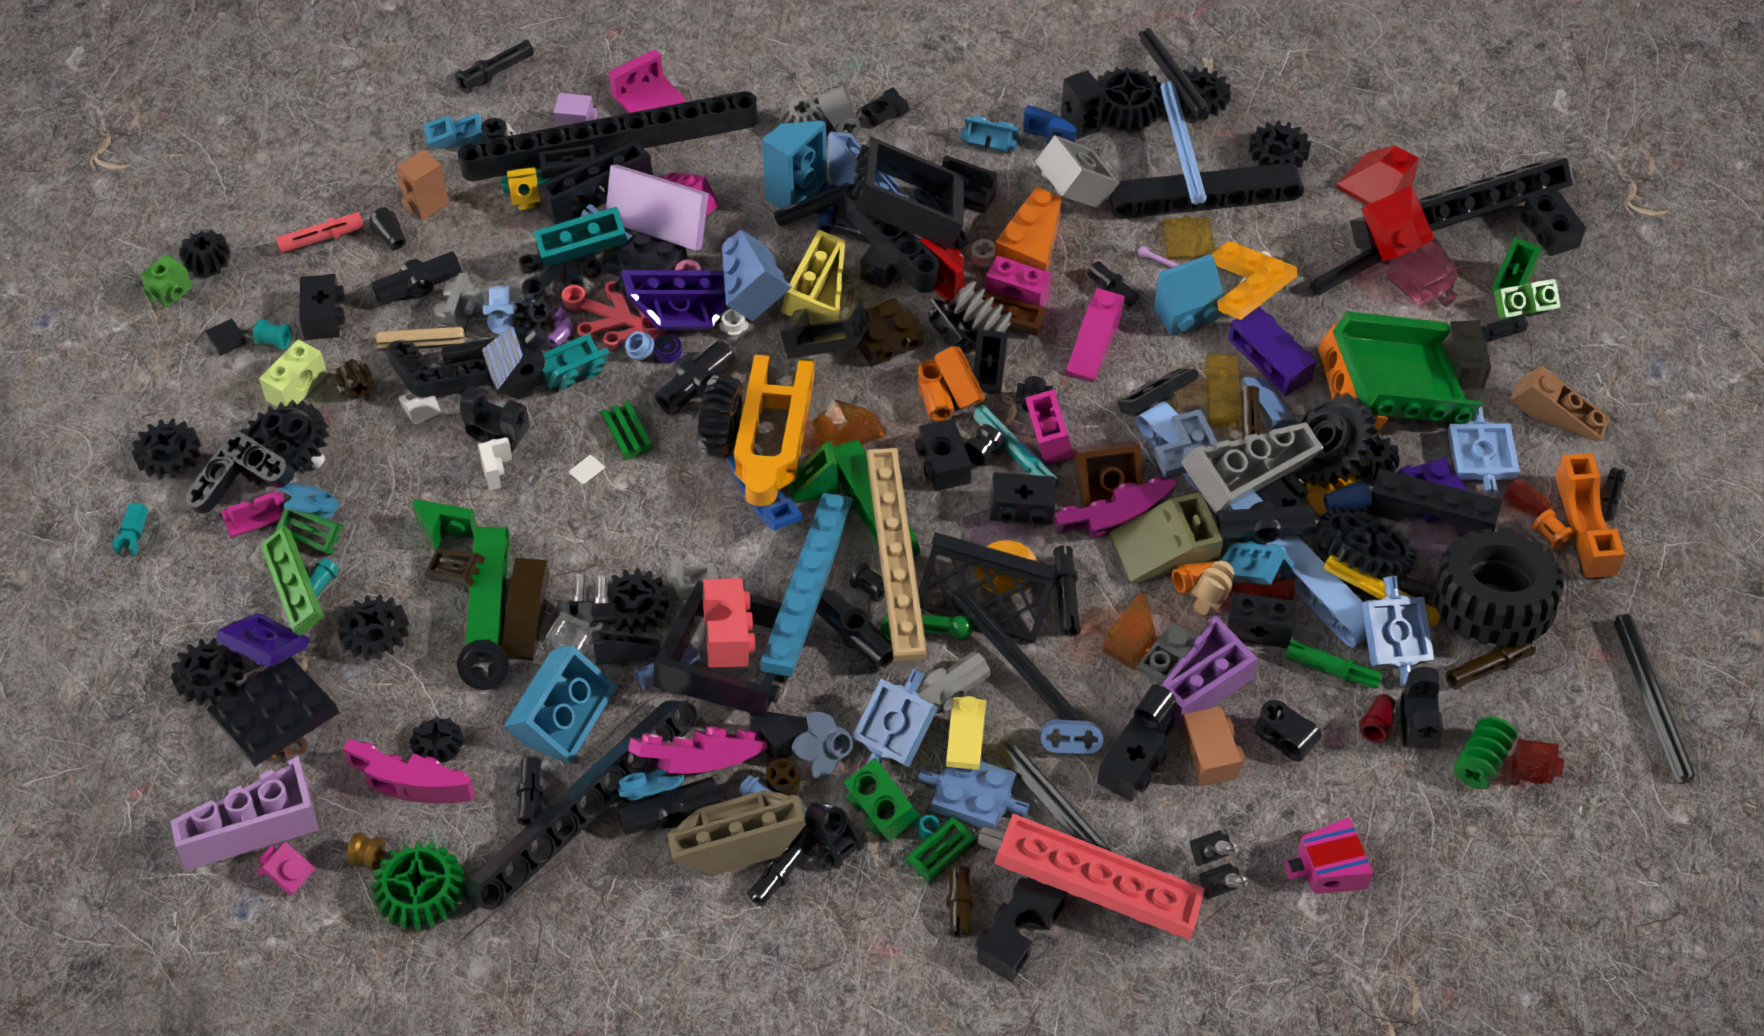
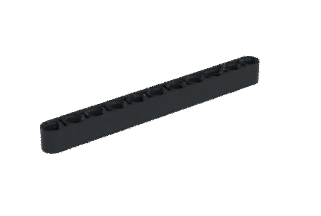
M742 91L463 145L458 150L461 174L468 181H479L507 175L509 170L532 167L541 169L538 152L592 144L595 145V152L602 148H609L611 152L635 140L643 148H649L748 129L755 126L758 122L757 98L751 92Z

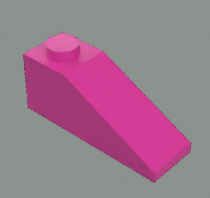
M1096 288L1066 369L1067 375L1094 383L1122 320L1125 296Z

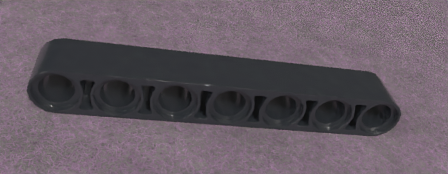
M1292 163L1200 172L1206 201L1197 205L1191 202L1184 174L1118 181L1119 184L1109 196L1113 215L1116 218L1129 219L1293 201L1303 195L1304 186L1298 167Z

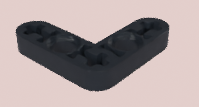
M397 340L388 346L389 363L413 395L429 397L464 390L470 385L479 387L492 382L485 359H474L431 368L412 342Z
M235 432L224 440L191 485L186 494V503L198 513H208L217 505L243 468L277 488L284 487L290 483L294 476V468L278 454L245 434ZM238 446H243L246 450L243 454L236 448ZM263 454L262 461L258 465L253 466L255 457ZM272 466L281 470L278 475L270 471ZM221 467H225L224 474L220 478L215 479L216 472Z

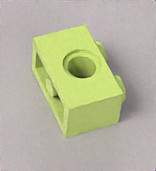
M298 339L259 378L265 400L278 407L281 401L287 406L291 400H294L298 405L327 375L322 353Z

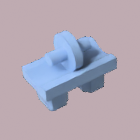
M491 286L489 288V302L483 305V315L489 314L487 324L490 330L494 333L502 334L513 325L511 314L516 311L515 301H509V286Z

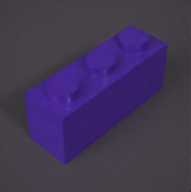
M1260 306L1242 320L1236 318L1231 321L1228 340L1284 396L1289 395L1313 380L1316 361L1312 354L1305 351L1295 341L1294 337L1284 331L1276 323L1273 316L1267 314Z

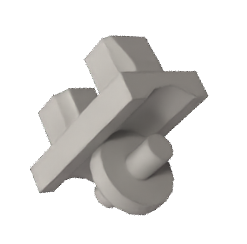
M467 272L459 273L455 282L445 284L443 296L447 303L436 305L434 315L440 324L450 323L452 327H463L464 330L469 316L473 312L483 310V305L486 301L480 294L481 290L469 282Z

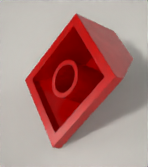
M1396 145L1369 151L1337 183L1336 188L1366 205L1371 204L1410 186L1415 179L1419 158Z
M1412 185L1361 208L1383 261L1402 256L1434 239Z
M921 238L920 241L939 261V285L934 292L945 301H952L963 288L964 257L957 249H949Z

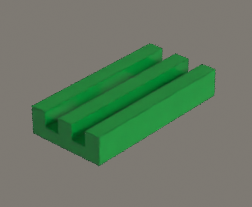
M629 400L623 402L624 406L620 408L618 404L612 406V411L608 412L607 409L601 410L602 419L624 460L653 450L652 443ZM627 414L643 446H639L623 415ZM617 418L633 448L632 450L627 449L612 419Z
M284 508L275 532L283 526L286 527L287 523L325 538L326 542L322 544L291 531L294 540L333 555L335 549L332 547L334 543L338 542V532H342L344 526L315 513H305ZM294 512L331 528L330 532H325L292 518L290 514Z
M952 816L905 857V864L908 867L912 866L914 872L918 876L922 875L924 881L929 885L977 843V837ZM953 829L957 830V832L952 837H950L946 842H943L922 863L918 861L930 849H932L937 843H939L945 836H947ZM965 837V839L961 843H959L945 857H943L930 870H928L930 866H932L938 859H940L946 852H948L954 845H956L962 838Z

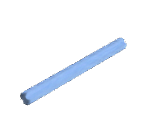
M1172 81L1163 82L1160 88L1191 202L1195 205L1204 203L1206 201L1205 190L1176 86Z

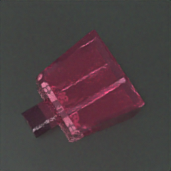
M1436 238L1415 250L1391 259L1386 278L1417 304L1423 305L1436 298L1445 307L1452 304L1457 297V294L1452 290L1457 277V269Z

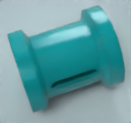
M265 319L257 321L253 330L255 344L263 345L266 343L275 345L280 350H286L291 342L292 328L290 325H274L268 323Z

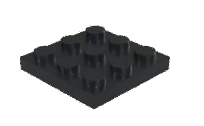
M292 657L278 663L272 669L249 681L243 687L207 708L210 717L254 767L340 713L334 701Z

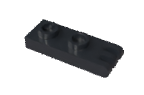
M1175 369L1119 400L1117 403L1121 413H1133L1135 416H1138L1150 409L1152 404L1165 402L1175 397L1174 392L1196 381L1199 373L1196 369Z

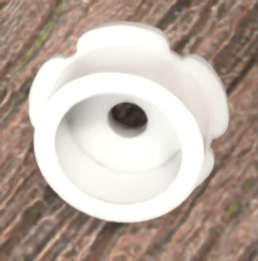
M733 309L726 310L722 315V322L719 323L721 331L727 332L730 336L740 335L742 331H746L748 328L746 317Z

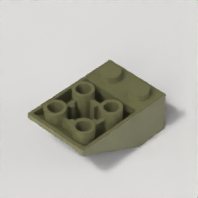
M1201 492L1172 498L1127 522L1125 525L1114 529L1109 534L1130 584L1172 574V571L1177 569L1180 564L1219 561L1223 539Z

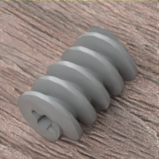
M975 281L965 285L947 306L950 307L956 303L954 313L957 315L966 311L963 321L968 322L975 319L972 325L974 330L983 326L984 330L1005 332L1011 325L1009 321L1012 313L1008 312L1001 315L1002 304L994 308L991 307L994 297L991 296L983 300L985 290L982 288L974 292Z

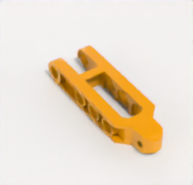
M754 355L734 450L735 476L745 484L746 501L754 506L772 504L776 500L778 490L796 480L814 384L815 359L799 358L794 387L767 384L768 366H771V356ZM764 408L789 410L781 453L776 456L754 454L755 435L759 434V414H763Z

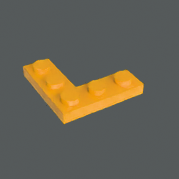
M1232 241L1226 242L1211 254L1216 266L1247 278L1217 301L1218 311L1242 320L1297 277L1296 266Z

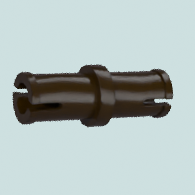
M955 865L948 869L949 895L946 897V906L950 908L949 935L960 938V930L963 931V937L971 935L970 908L973 906V896L970 895V868L959 865V872H956Z

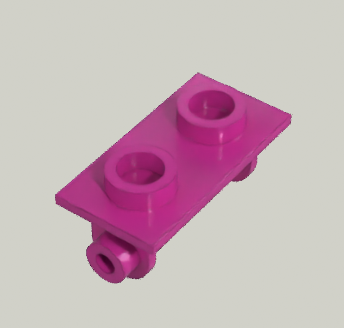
M273 490L271 491L272 493L255 498V502L250 504L246 501L231 507L226 506L227 510L221 511L230 538L279 522L285 504L282 491L275 493Z

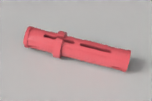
M359 211L337 219L333 217L327 218V222L279 237L277 236L276 240L281 254L330 238L337 240L340 239V235L364 229Z

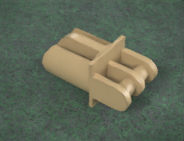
M1216 561L1212 564L1211 568H1206L1202 573L1199 582L1190 593L1197 598L1193 605L1197 613L1206 615L1211 607L1218 611L1233 589L1234 571L1228 562Z

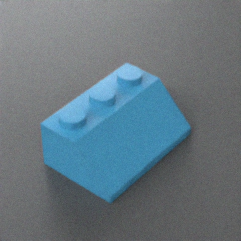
M825 122L783 123L765 135L762 140L766 200L782 209L813 196L827 183Z
M573 645L551 650L504 727L526 747L565 763H571L617 688V685Z

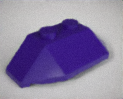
M623 270L621 272L628 298L658 330L711 329L727 307L724 271Z

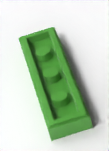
M283 526L260 546L292 631L301 636L320 621L324 615L293 535L289 529Z

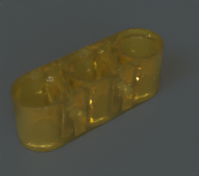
M1206 353L1205 381L1208 424L1210 427H1240L1241 400L1237 353Z

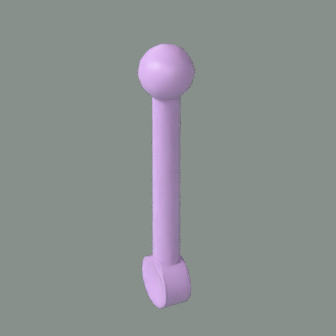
M1141 247L1138 250L1141 258L1149 257L1171 268L1179 266L1177 263L1149 252L1147 247Z

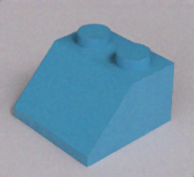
M1209 254L1159 272L1154 312L1170 335L1181 331H1188L1197 325L1213 322L1222 317V312L1218 311L1217 301L1225 295L1213 256Z

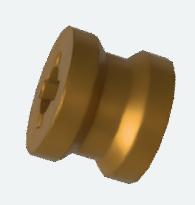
M354 833L347 850V863L352 866L363 864L369 870H377L385 853V839L378 836L371 839L367 838L364 833Z

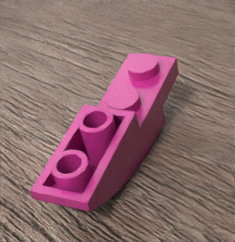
M708 726L706 732L694 731L693 739L674 737L673 742L662 741L663 737L660 735L644 733L642 739L630 738L628 751L639 757L658 758V767L668 773L688 774L708 772L738 764L767 749L768 742L757 738V732L738 729L737 735L726 734L727 730L724 728Z
M351 738L343 747L348 765L364 772L368 787L382 794L403 800L436 804L472 801L475 796L471 779L466 773L458 769L452 771L445 768L432 757L427 756L423 758L413 753L406 763L395 754L388 756L378 751L374 745L363 741L360 743Z

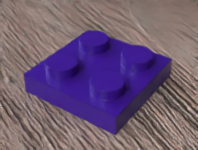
M255 613L218 630L216 642L228 647L231 652L243 654L253 659L258 665L271 667L307 649L309 637L303 634L299 636L291 628L259 613Z

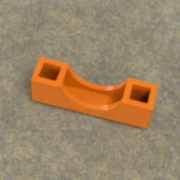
M1593 453L1562 455L1555 480L1570 528L1574 531L1573 538L1585 577L1617 576L1625 557V551L1618 529H1609L1602 515L1600 505L1601 476Z

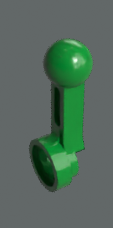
M887 614L881 621L880 631L891 640ZM921 614L924 633L950 635L956 640H966L974 631L972 620L965 615H957L952 618Z

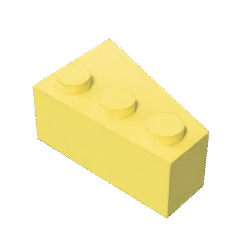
M821 230L817 231L789 283L792 288L784 295L781 313L791 316L795 310L806 309L810 325L838 320L845 240Z

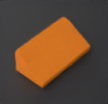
M951 346L934 356L959 408H967L986 401V397L961 348Z

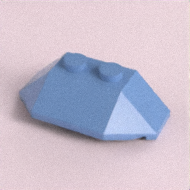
M830 132L828 135L829 176L837 186L846 182L853 184L857 174L855 172L858 162L856 158L861 145L857 143V139L852 134ZM876 170L875 185L909 199V196L892 176Z

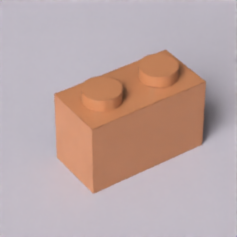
M425 149L396 166L399 176L397 183L403 194L401 201L409 213H414L418 218L424 220L449 204L442 166Z
M1219 706L1183 714L1180 731L1199 785L1205 786L1238 779L1241 765L1244 764V754L1241 746L1236 745L1234 742L1233 723L1230 717H1225L1222 707Z

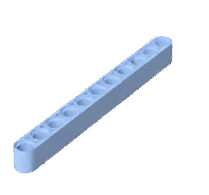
M1160 402L1136 417V423L1140 432L1154 447L1179 441L1171 425L1172 416L1179 414L1166 402ZM1188 472L1181 474L1197 492H1200ZM1254 492L1224 510L1250 509L1252 505L1263 500ZM1296 534L1281 535L1279 539L1269 543H1260L1254 537H1243L1246 542L1260 545H1270L1273 543L1286 549L1287 555L1295 564L1292 569L1279 568L1277 574L1344 644L1352 648L1367 639L1361 605L1363 602L1339 577L1324 570L1325 563Z

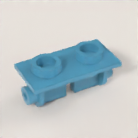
M964 116L966 129H963L961 132V140H965L966 144L985 147L987 138H990V149L1006 153L1015 151L1017 140L1020 141L1019 129L1008 122L993 123L981 116H973L972 118Z

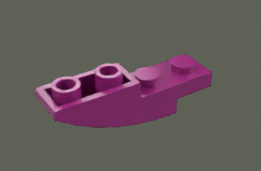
M1157 477L1149 480L1147 484L1137 486L1135 483H1125L1114 490L1111 503H1108V500H1099L1091 503L1089 507L1079 509L1078 506L1064 507L1060 509V512L1056 513L1054 518L1056 534L1087 528L1089 540L1107 536L1114 529L1125 525L1127 522L1164 503L1173 494L1176 480L1175 478L1166 480L1165 477Z

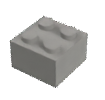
M1056 135L1035 161L1042 170L1041 175L1056 188L1054 191L1057 195L1066 201L1069 199L1074 200L1083 207L1089 205L1100 209L1119 184L1118 180L1093 149Z

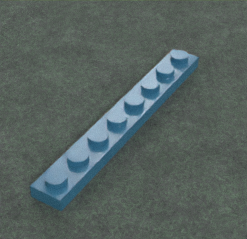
M822 494L760 661V671L793 677L853 507V498L836 494Z

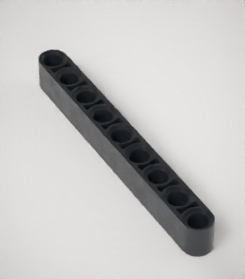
M674 700L661 703L469 878L463 889L466 901L470 905L488 910L500 907L619 797L618 789L620 788L619 780L634 773H645L659 760L658 758L639 757L633 754V761L629 765L628 756L630 752L628 750L630 738L642 739L644 733L652 734L654 730L656 735L663 737L662 741L673 742L674 737H684L697 723L698 712L695 706L689 702ZM677 709H678L680 716H679V720L676 722V721H675V712H676ZM608 773L610 781L607 787H605L604 778ZM583 795H585L586 804L584 808L581 809L580 800L583 797ZM561 817L562 826L559 831H556V821ZM534 840H537V850L532 854L531 845ZM512 862L513 871L511 875L507 877L506 868L508 864ZM487 885L488 895L482 900L481 891Z

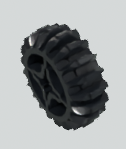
M1127 66L1124 70H1120L1118 67H1115L1113 72L1106 70L1103 76H1098L1097 82L1104 90L1102 122L1106 121L1107 127L1114 125L1117 131L1120 128H1126L1128 132L1131 128H1136L1140 131L1142 126L1150 127L1152 122H1157L1159 115L1162 114L1164 109V100L1160 88L1162 83L1157 81L1156 76H1150L1148 70L1140 72L1138 67L1135 70H1131Z
M713 375L707 382L704 395L702 396L697 427L698 446L701 453L720 457L728 456L731 450H733L740 426L743 405V388L739 379L727 375Z

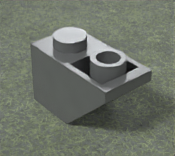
M1171 621L1137 665V670L1163 684L1182 657H1185L1191 650L1198 636Z

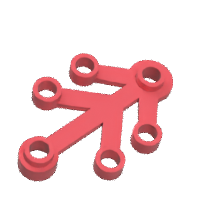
M611 281L605 286L606 297L613 302L615 308L586 298L585 290L578 285H570L562 291L563 305L569 311L578 312L583 309L605 317V319L594 322L580 323L577 327L578 337L589 333L593 340L598 332L623 325L632 327L620 332L609 331L605 333L603 341L604 347L608 351L620 349L622 342H626L628 336L633 332L648 333L655 340V338L665 334L667 331L658 330L632 301V307L639 310L641 317L630 314L623 293L611 292L614 290L613 285L617 281Z

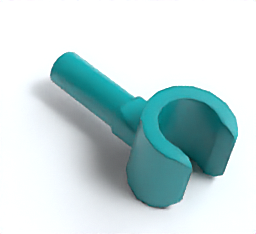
M925 815L912 825L917 828L919 837L926 840L933 833L924 826L929 825L936 830L939 827V820L933 815Z

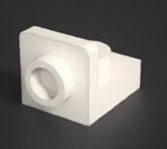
M508 438L493 439L478 444L481 464L489 491L501 488L499 476L505 474L502 462L512 460Z

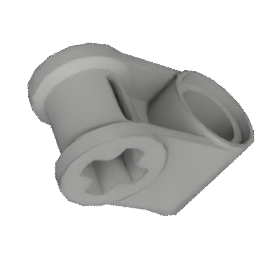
M844 85L818 96L820 107L836 132L849 133L854 136L860 131L861 126L855 115V105Z

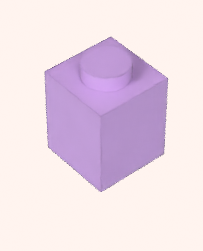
M559 93L553 112L555 127L597 119V108H593L592 96Z

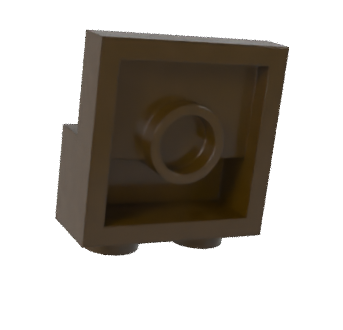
M892 298L868 309L871 323L857 347L869 364L875 366L882 362H888L893 357L907 351H913L923 345L924 329L910 310L904 311L898 301Z

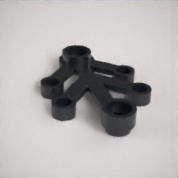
M537 242L538 255L526 254L519 259L520 270L525 274L534 273L537 270V266L544 265ZM595 253L584 256L583 270L585 276L589 278L599 276L601 267L600 262L595 257ZM575 259L549 266L539 278L526 279L522 283L523 297L524 294L532 293L534 297H545L546 288L564 268L568 279L566 287L578 285L584 289V283L579 278Z

